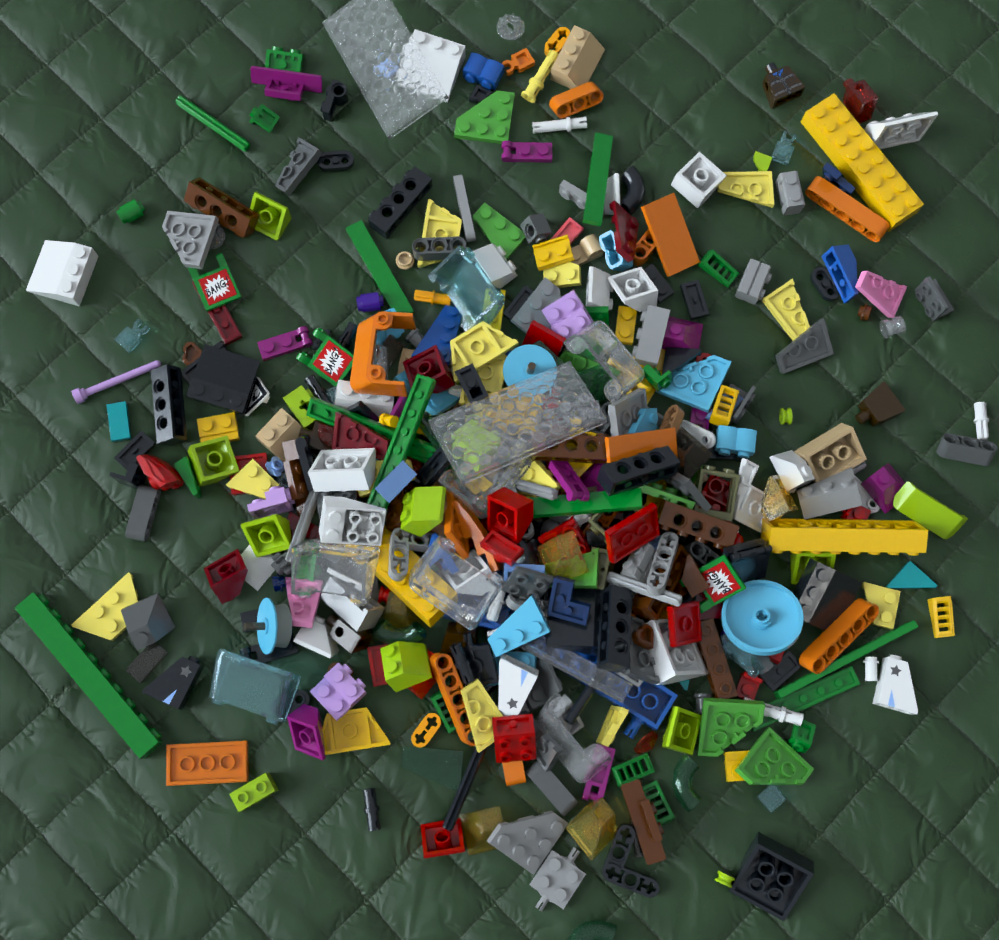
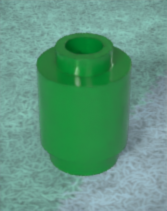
M133 199L120 206V209L116 211L123 224L144 216L143 211H145V208L140 200L136 202Z

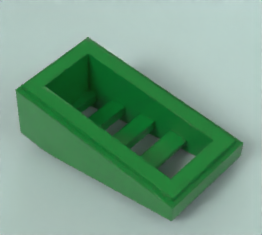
M713 249L709 250L700 260V263L697 264L727 288L739 275V272ZM711 258V259H712V262H711L710 264H708L707 262H708L709 259ZM718 263L719 265L714 269V265ZM722 267L725 268V270L721 274H719V271L722 269ZM730 272L731 274L726 280L724 277Z
M186 456L176 462L174 467L191 493L199 499L202 497L191 461Z
M439 690L429 697L448 733H451L456 728L454 723L448 724L452 720L451 716L444 717L445 714L449 713L448 709L445 708L442 711L440 709L446 705L445 701L443 700L439 703L436 701L443 697ZM461 715L460 720L461 722H464L465 720Z
M648 753L611 767L618 787L655 772ZM642 759H644L648 768L646 771H644L640 762ZM635 762L637 763L639 770L641 772L639 774H637L635 767L633 765V763ZM628 765L633 773L632 777L629 776L626 766ZM621 768L623 769V772L625 774V780L622 779L621 774L619 772V769Z
M656 780L643 786L645 797L649 801L660 796L661 800L654 802L655 808L662 804L664 805V808L657 810V814H654L656 822H660L663 826L674 821L675 816L658 781ZM657 789L656 793L649 796L646 795L647 792ZM665 812L668 813L667 816L658 820L657 816Z

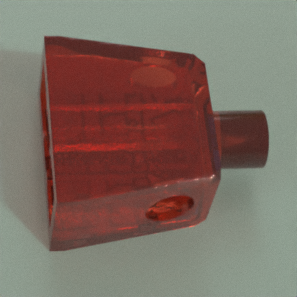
M852 78L847 79L843 83L846 89L843 98L845 107L859 124L870 120L878 96L865 80L854 82Z

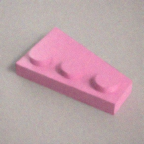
M862 271L855 288L886 317L894 318L907 286L898 285L895 281H888L872 272Z
M285 577L292 626L312 628L321 599L320 596L323 592L324 581L316 580L315 582H310L308 579Z

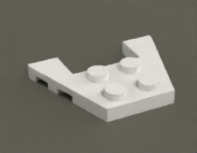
M742 458L733 519L761 533L762 518H774L776 515L775 511L780 505L784 506L788 501L786 498L789 494L794 493L797 489L787 492L782 481H780L772 497L752 486L751 483L759 466L748 459Z

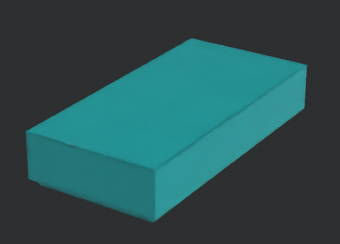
M127 402L106 404L111 441L118 442L132 439Z

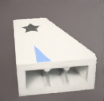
M505 653L502 654L499 661L498 709L505 716L519 715L538 677L539 670Z
M897 655L882 658L872 704L905 714L916 715L918 708L908 662L902 661V657Z

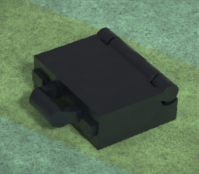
M759 538L724 547L722 555H726L745 583L765 578L772 546L767 545L768 543L764 539Z

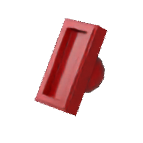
M493 529L480 542V547L491 553L497 562L507 563L511 567L524 554L523 548Z

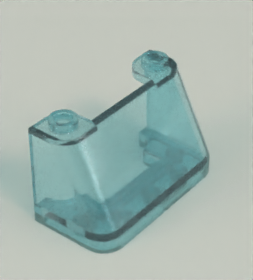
M459 245L428 277L432 283L437 281L441 286V291L448 294L463 316L461 319L463 324L461 326L467 331L482 321L491 325L505 304V296L500 290L495 288L474 258L475 253L469 247L464 248Z
M219 648L209 697L213 698L212 703L223 706L225 702L267 717V722L277 725L278 721L283 723L286 721L301 676Z

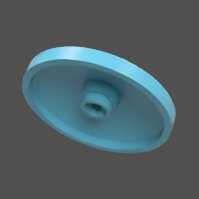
M768 580L748 581L744 583L747 587L745 590L724 601L721 613L724 632L734 645L745 652L761 656L775 655L790 648L800 636L804 620L802 607L796 596L781 584Z

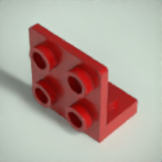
M533 714L492 717L497 763L536 759Z

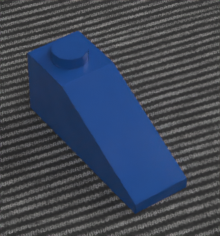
M849 244L832 246L821 257L845 304L858 294V290L855 288L857 283L856 258Z

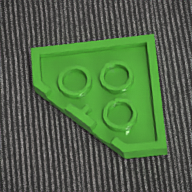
M496 91L459 116L456 120L454 138L496 144L508 141L515 93Z
M704 698L696 750L697 755L718 757L724 752L723 750L730 744L734 745L746 736V732L754 726L757 728L762 724L765 710L764 701Z
M770 727L764 730L735 769L749 785H802L814 770Z

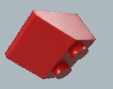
M505 487L487 495V530L491 531L493 529L513 543H520L533 519L534 500Z

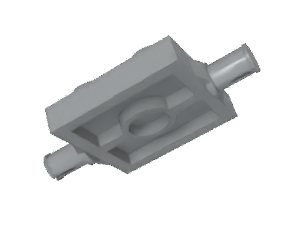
M573 847L568 857L561 856L552 850L531 881L530 886L536 889L542 896L535 906L538 909L543 902L539 911H543L548 901L564 909L585 877L586 873L580 870L574 863L580 853L577 850L575 855L572 856L576 848Z

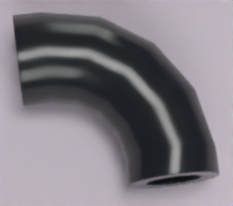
M635 166L628 168L621 176V180L626 184L628 191L626 196L620 201V206L630 215L635 213L643 203L646 193L644 179Z

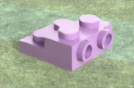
M575 290L570 291L541 310L551 325V330L566 338V344L575 339L574 335L579 332L585 334L592 329L591 325L594 321Z
M274 486L269 491L264 492L266 500L256 499L247 505L249 513L256 520L273 514L293 511L292 504H295V500H291L289 488L285 489L281 486Z
M339 662L310 691L336 721L341 719L367 694L364 690L366 685L359 678L354 680L350 675L352 670L346 664L341 666Z

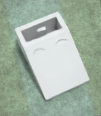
M324 496L319 526L321 543L381 546L386 509L345 497Z

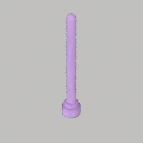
M159 360L153 361L87 389L76 388L71 390L77 404L83 403L92 394L160 367L161 362Z

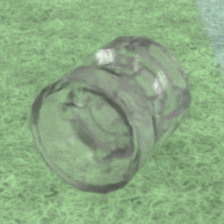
M895 316L892 320L885 319L880 321V330L884 338H890L894 334L900 335L906 331L905 322L901 316Z

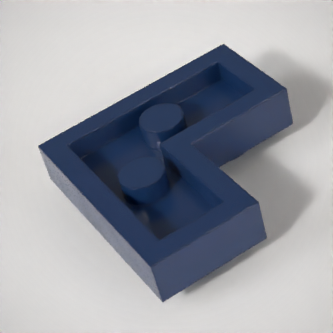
M827 162L824 165L823 178L830 183L834 182L839 186V189L851 196L856 188L844 179L842 173Z
M556 575L553 580L547 615L586 626L591 604L572 599L575 580Z

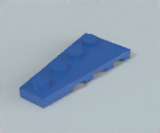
M445 305L411 357L437 345L449 366L452 357L450 341L458 335L464 308Z

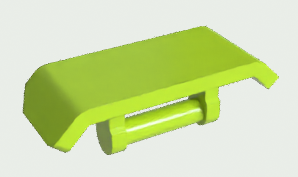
M906 482L894 496L893 506L899 512L943 539L952 537L968 520L965 515L958 514L918 489L912 482Z

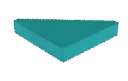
M908 561L886 585V588H936L938 585L916 565Z

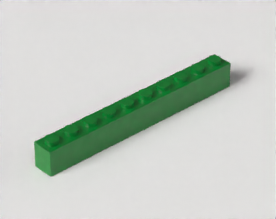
M31 593L15 607V610L138 758L145 759L163 743L160 739L162 736L155 727L151 728L147 723L149 719L145 714L139 713L135 709L136 704L130 697L126 698L123 695V688L117 682L113 683L110 679V672L98 665L97 662L99 660L92 652H87L84 641L79 637L76 638L72 634L74 632L73 628L68 623L64 624L60 619L62 615L55 608L52 609L48 605L50 602L44 594Z

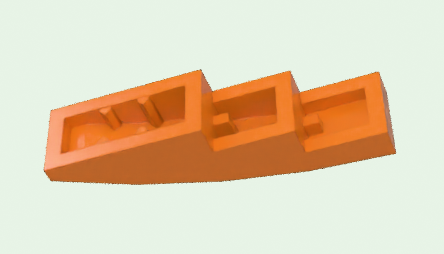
M463 500L453 501L464 539H473L477 555H486L491 572L503 570V564L497 562L491 553L480 547V542L488 535V532L478 517Z

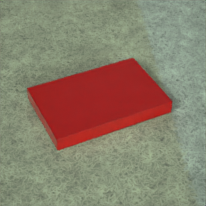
M652 502L605 531L608 559L612 564L660 536L657 505Z

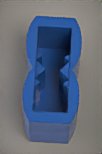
M471 53L463 69V77L469 83H479L488 90H496L504 74L503 64L487 59L477 53Z

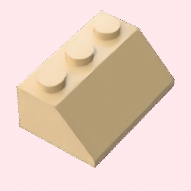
M574 25L551 68L550 80L570 89L589 82L605 48L591 32Z
M843 423L794 451L811 468L815 478L813 480L814 483L851 467L854 468L867 460L854 428Z

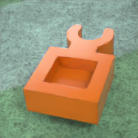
M525 48L511 55V61L505 60L502 64L504 68L510 67V69L506 70V75L510 76L516 69L521 73L535 66V61L528 49Z

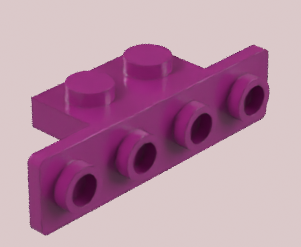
M251 66L250 68L251 82L266 85L264 90L265 96L301 101L304 91L321 93L323 90L321 75Z

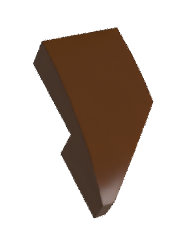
M689 553L686 558L682 582L693 598L710 588V585Z

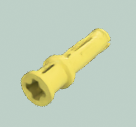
M549 51L534 77L530 78L528 87L521 93V96L528 102L535 103L537 94L544 88L543 83L559 55L556 51Z

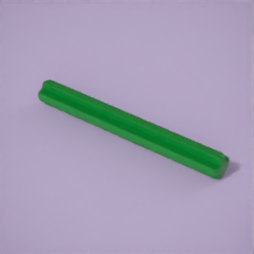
M182 95L178 96L175 102L179 107L244 152L250 148V143Z

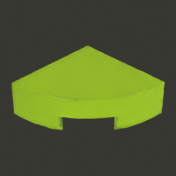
M755 151L753 161L758 171H767L772 157Z

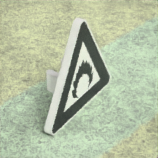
M259 377L255 378L244 413L245 416H249L262 402L267 404L270 398L269 391Z

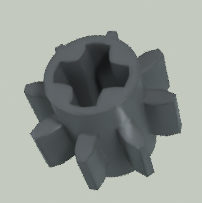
M277 552L272 557L274 562L271 566L280 576L283 573L288 576L294 570L292 567L293 563L285 560L286 552L282 555Z

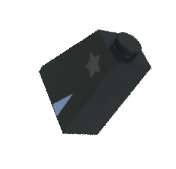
M189 656V658L181 657L145 687L142 693L176 709L183 710L204 666L199 664L201 660L193 656Z

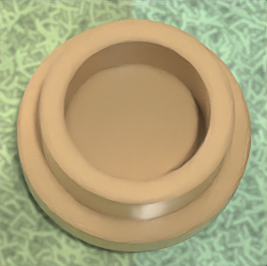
M401 252L396 257V264L402 270L410 269L414 264V257L409 252Z

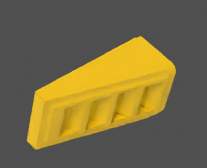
M721 384L709 423L717 426L729 425L739 390ZM722 394L732 396L733 399L722 396Z
M951 596L928 599L934 638L955 636ZM943 603L944 607L937 608V604ZM945 611V615L938 616V612ZM946 619L947 623L939 624L938 620ZM948 627V631L939 632V628Z

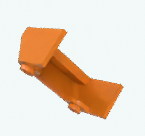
M381 311L359 323L350 377V385L354 392L371 395L408 396L405 382L386 380L384 368L380 365H373L377 330L385 331L389 328L416 330L413 313Z

